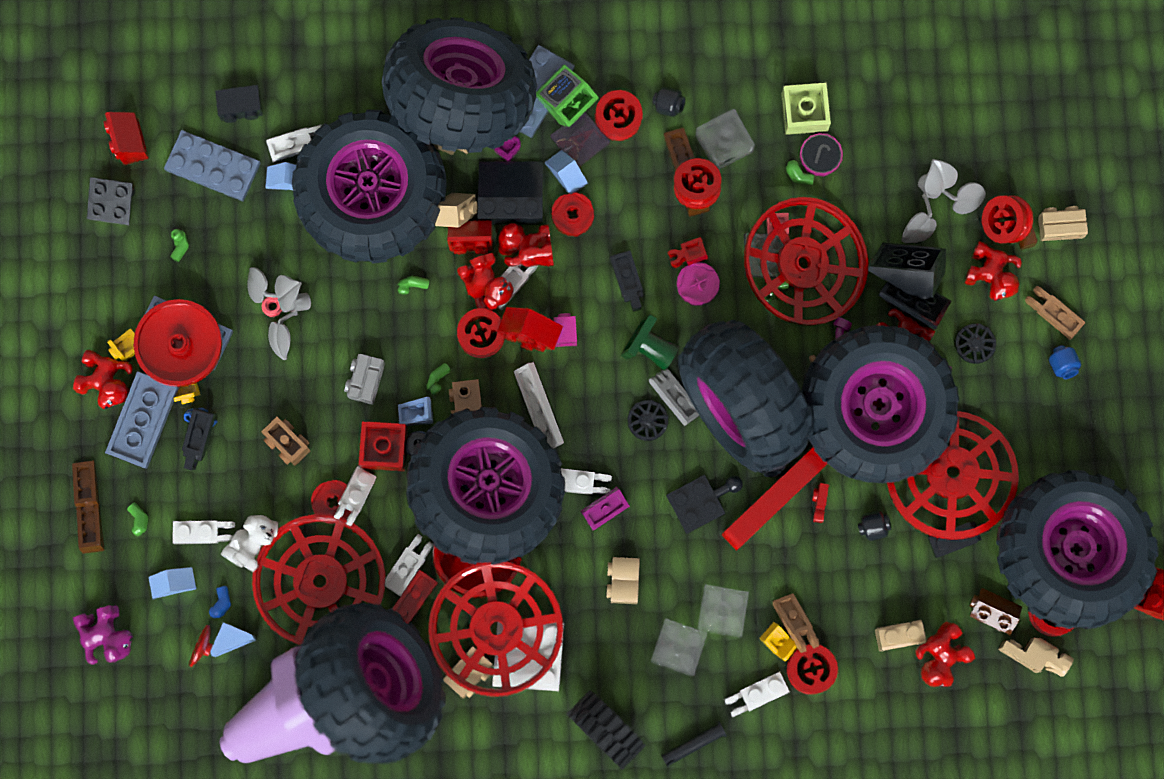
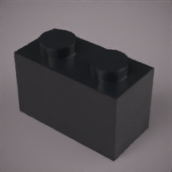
M258 85L215 90L217 112L221 121L232 123L236 122L237 119L255 120L258 116H263L261 91Z

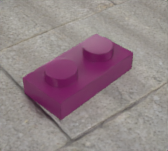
M616 487L581 510V513L594 531L630 506L621 491Z

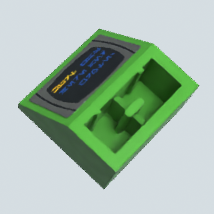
M564 64L536 91L537 99L560 125L570 127L599 98L583 79Z

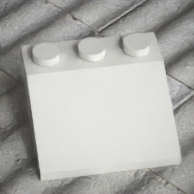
M500 622L497 625V635L503 631V625ZM556 623L543 625V639L537 652L549 659L556 641ZM537 626L524 628L521 640L533 647L536 639ZM563 637L558 656L552 667L543 678L527 689L559 691ZM518 648L506 653L508 667L520 662L525 658L526 654ZM495 655V669L499 668L497 655ZM532 659L523 668L510 673L511 687L520 685L532 678L542 669V666ZM493 675L494 687H502L500 675Z

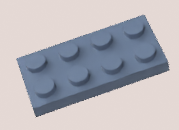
M539 45L529 60L532 62L535 72L537 90L563 64L572 71L575 69V65ZM537 97L529 121L520 130V132L531 138L548 113V110Z
M181 130L164 169L244 202L260 162Z
M137 372L105 453L147 469L179 387L163 385L148 375Z

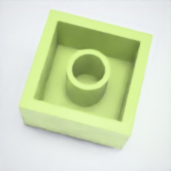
M826 83L783 87L782 104L786 135L829 130L831 122Z

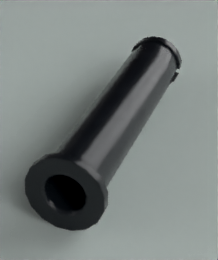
M717 721V725L661 754L667 767L722 736L727 737L720 722Z

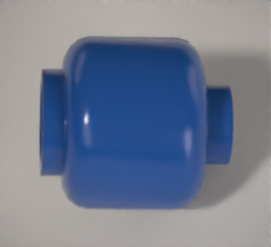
M1059 346L1053 350V354L1049 357V363L1056 376L1070 379L1079 373L1081 361L1075 349Z

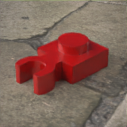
M701 237L681 244L682 250L673 249L668 252L669 258L677 257L676 260L671 261L673 268L681 266L684 261L689 266L708 259Z
M820 483L818 489L814 488L812 501H815L813 522L822 523L824 520L829 484Z

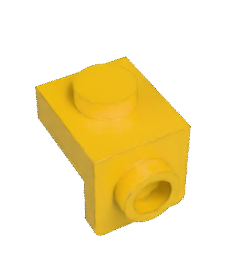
M131 328L115 341L110 339L107 342L111 347L108 351L116 360L120 358L122 361H127L135 355L133 346L135 333Z
M194 383L179 387L174 401L181 400L182 404L195 401L194 397L200 395L198 384Z
M775 622L759 638L775 655L784 661L793 655L797 649L795 641Z

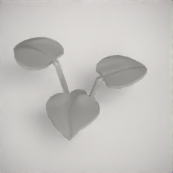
M932 159L928 174L922 176L918 181L919 188L924 192L922 197L925 200L928 213L919 212L912 217L903 232L901 241L904 243L922 242L928 239L935 231L936 221L931 218L932 210L928 198H937L942 192L955 201L952 208L956 213L967 214L977 209L983 202L986 194L983 187L978 183L970 182L959 189L957 196H953L945 189L952 187L956 183L958 177L956 169L947 162Z
M251 267L247 281L250 298L255 303L263 302L264 296L278 298L281 310L283 312L291 311V313L280 318L278 323L271 322L268 331L269 343L273 351L281 359L287 360V353L290 348V332L283 322L292 316H297L298 311L309 310L311 299L307 293L298 294L302 283L286 275L277 277L275 283L276 294L268 293L266 291L268 282L264 273L258 268Z

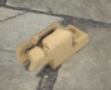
M1042 638L1030 639L1024 651L1021 650L1022 646L1013 640L1002 642L998 649L1035 673L1041 672L1045 666L1046 670L1062 677L1067 673L1074 661L1066 653L1061 654L1057 658L1059 649Z

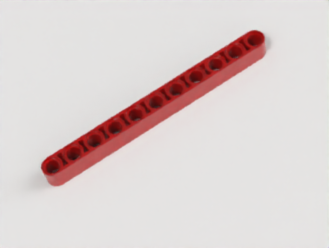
M884 379L879 385L884 387L886 380ZM898 392L896 394V398L901 394V392ZM879 399L873 402V406H876L878 411L882 404L879 403ZM856 408L854 410L855 416H861L862 409ZM813 447L740 516L722 536L737 551L828 463L819 457Z

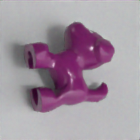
M106 606L97 609L98 622L93 627V614L88 616L82 614L73 617L74 625L80 634V643L85 649V658L89 664L97 663L98 660L94 656V649L100 645H103L104 656L108 662H117V660L124 659L130 654L133 639L132 633L128 630L116 632L113 625V620L119 616L118 606Z

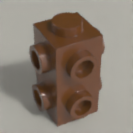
M981 588L978 595L974 594L972 596L969 607H972L970 617L1011 635L1017 625L1022 611V606Z

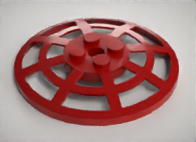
M790 198L767 209L754 223L747 237L744 249V265L749 285L762 305L775 316L797 325H820L833 321L845 314L861 296L868 275L867 249L857 226L838 207L817 198ZM789 206H807L804 219H791L782 224L775 213ZM819 208L833 215L843 224L844 228L834 234L825 225L814 221L815 209ZM768 218L774 229L765 239L762 250L751 247L756 231L763 221ZM792 226H803L801 237L790 240L784 230ZM811 228L822 232L828 239L820 244L810 238ZM849 234L857 249L859 268L846 267L845 253L839 241ZM776 235H778L784 245L779 254L768 252V248ZM832 246L836 250L839 266L829 264L826 251ZM750 256L760 259L762 275L767 284L761 290H758L751 274ZM801 257L805 258L808 262L806 269L799 265ZM767 261L777 263L780 275L774 280H771L769 276ZM827 273L838 274L834 285L828 291L821 282ZM844 277H858L853 293L846 303L841 306L833 296L840 289ZM784 282L794 287V299L784 295L778 290V287ZM814 287L821 296L812 301H803V289ZM773 292L782 301L793 305L794 318L777 311L764 298ZM826 302L835 311L819 319H803V307H815Z
M957 411L958 417L976 421L993 433L983 440L973 432L959 429L958 419L956 430L950 437V446L926 470L918 474L926 475L930 487L921 494L915 484L914 476L907 478L909 488L915 497V500L907 508L902 504L896 492L894 482L886 483L895 508L909 524L925 534L948 540L975 537L995 526L1004 517V512L1014 500L1019 480L1015 454L1003 434L981 417ZM959 435L972 439L978 445L970 452L959 447ZM997 440L1002 442L1009 455L1012 473L999 471L997 458L990 447ZM984 451L991 461L992 470L980 469L976 460ZM950 467L956 468L959 471V476L956 478L949 477L947 469ZM979 478L992 479L990 489L984 498L975 489ZM999 480L1012 482L1008 498L1001 510L996 514L988 503L997 490ZM935 493L947 498V510L934 506L928 500ZM969 495L976 503V505L968 509L956 511L957 499ZM923 506L936 515L947 517L946 531L930 527L916 519L912 514ZM982 510L989 519L985 524L976 528L955 531L956 518L970 516Z
M314 514L294 519L278 529V534L273 538L271 544L263 545L256 558L258 567L253 572L252 587L257 608L265 622L276 633L293 643L301 645L308 627H312L317 622L312 620L316 608L328 607L329 611L332 612L338 608L336 603L343 595L356 598L353 605L360 604L361 601L380 605L382 603L386 575L380 552L373 540L354 523L351 526L347 525V520L341 517L337 519L332 515ZM313 522H330L335 524L332 537L316 535L304 538L299 526ZM346 527L359 535L371 551L359 557L358 553L350 545L340 540L343 528ZM291 530L296 543L285 551L279 562L266 558L275 542ZM327 542L329 546L326 555L313 556L308 544ZM339 546L347 551L353 558V561L342 566L335 560L334 556L337 547ZM300 549L305 560L299 564L297 569L285 565L291 555ZM374 559L379 571V590L377 596L365 592L367 578L364 565ZM262 567L275 570L274 590L277 598L265 603L260 587ZM357 568L360 576L359 590L347 586L346 574ZM282 573L294 577V590L283 594L281 589ZM319 575H323L326 578V584L321 588L316 587L314 584L315 578ZM299 597L302 602L307 604L303 617L296 614L287 603ZM281 606L290 618L300 623L296 635L294 636L281 628L268 611Z
M483 562L460 571L441 589L430 613L429 639L439 666L456 684L480 695L507 696L531 687L543 678L552 667L562 644L563 618L554 593L534 572L510 562L494 565ZM491 568L511 569L526 575L527 578L521 587L508 582L493 581ZM482 570L483 584L472 588L462 598L451 591L453 586L464 577ZM534 582L548 596L555 614L541 615L537 603L527 593ZM495 588L508 589L516 594L509 604L497 601ZM486 590L488 603L482 605L479 609L467 602L475 594ZM447 598L456 604L451 617L450 632L437 634L438 613L442 602ZM523 598L531 606L535 617L522 619L520 613L516 610ZM463 609L473 617L469 629L457 631L458 618ZM494 622H500L503 625V631L499 635L491 632V625ZM556 623V641L549 659L537 652L543 639V625ZM537 626L536 639L533 647L521 640L524 628ZM471 637L474 644L478 647L471 658L463 650L459 639ZM452 641L457 654L466 663L459 675L445 661L440 651L439 643ZM518 648L526 654L525 658L520 662L508 667L506 653ZM485 653L497 655L499 668H488L478 664V662ZM532 659L542 666V669L532 678L520 685L511 687L510 673L523 668ZM473 669L487 675H500L502 689L482 688L469 683L466 679Z

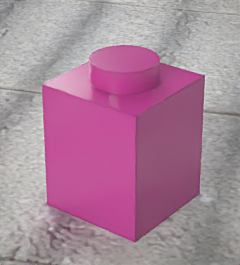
M563 313L559 314L558 317H554V321L563 326L555 347L577 346L575 316Z

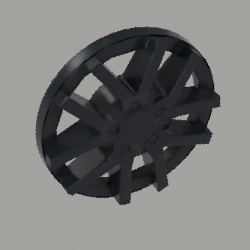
M970 324L963 327L957 334L955 348L958 355L964 361L971 364H980L986 362L994 354L996 339L988 327L981 324ZM969 328H976L975 333H973ZM979 328L984 330L982 336L978 335ZM964 331H966L970 336L969 339L962 335ZM988 333L991 339H984V337ZM961 338L966 343L959 346V340ZM985 343H992V348L985 346ZM967 346L968 351L963 354L960 349ZM984 350L991 351L987 357H985ZM972 352L973 359L967 358L966 355ZM980 352L982 357L980 360H977L976 353Z
M646 400L636 403L628 414V427L631 433L640 440H656L667 429V412L661 404L655 401ZM648 404L647 411L641 405ZM651 405L657 407L654 413L649 412ZM636 408L642 412L641 416L634 412ZM659 409L663 412L664 416L656 415ZM633 415L638 420L631 423V416ZM657 419H665V424L656 423ZM640 423L641 427L634 431L632 426ZM655 427H661L663 429L659 434H657ZM645 429L646 437L641 436L638 433ZM653 429L655 436L649 437L648 430Z

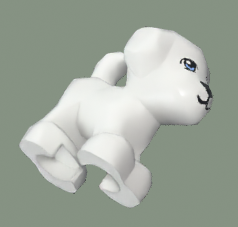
M263 515L249 516L244 523L245 529L238 530L233 536L232 541L221 552L223 557L241 568L244 566L252 572L258 567L255 557L260 552L261 546L271 544L273 538L278 534V523Z

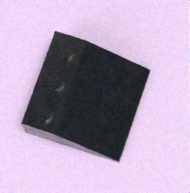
M479 162L478 221L492 220V225H508L511 223L517 225H543V162Z
M882 243L869 264L868 271L910 295L923 299L933 297L946 273V248Z
M889 282L885 284L879 294L887 303L894 304L905 314L912 315L920 320L923 325L935 330L952 302L938 292H935L933 297L919 298L906 293Z

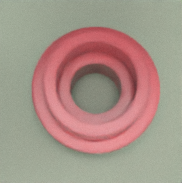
M266 297L263 300L262 310L267 316L276 317L282 313L278 298ZM272 303L277 304L275 310L269 309V306Z

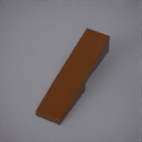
M684 128L663 133L675 172L683 162L694 159ZM684 182L683 186L688 190V183ZM686 207L689 217L709 211V207L703 209Z
M95 461L73 463L74 504L77 509L78 547L83 554L105 551Z

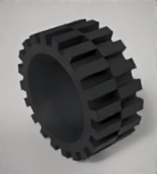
M591 690L566 713L622 770L646 746Z

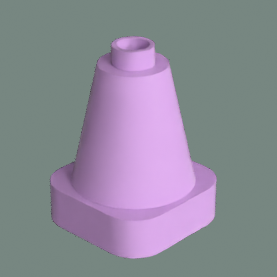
M301 646L292 648L272 661V680L224 726V736L220 738V746L228 759H238L243 763H249L307 746L313 747L324 755L335 751L330 747L329 740L325 735H319L311 725L313 720L308 711L303 710L299 700L302 693L301 689L295 684V671L298 670L296 657Z

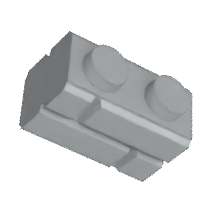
M358 354L357 359H353L350 368L353 375L351 380L347 379L344 390L348 392L347 397L349 399L374 405L385 366L384 360L363 354Z

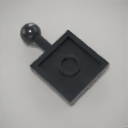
M703 475L667 494L666 497L686 534H689L723 516L725 512L717 498L728 492H739L743 487V481L740 477L733 475L726 480L724 485L713 490L707 478Z

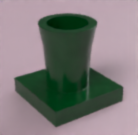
M648 315L640 321L620 356L629 360L636 356L639 351L664 371L672 362L680 345L650 331L657 318Z

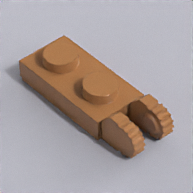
M1036 286L1033 291L1046 302L1042 306L1030 296H1027L1025 302L1071 340L1085 322L1053 295H1049L1041 287Z
M794 594L774 600L773 607L792 640L794 639L798 650L801 653L806 651V644L801 637L803 635H807V639L813 648L818 647L819 641L815 636L813 627Z

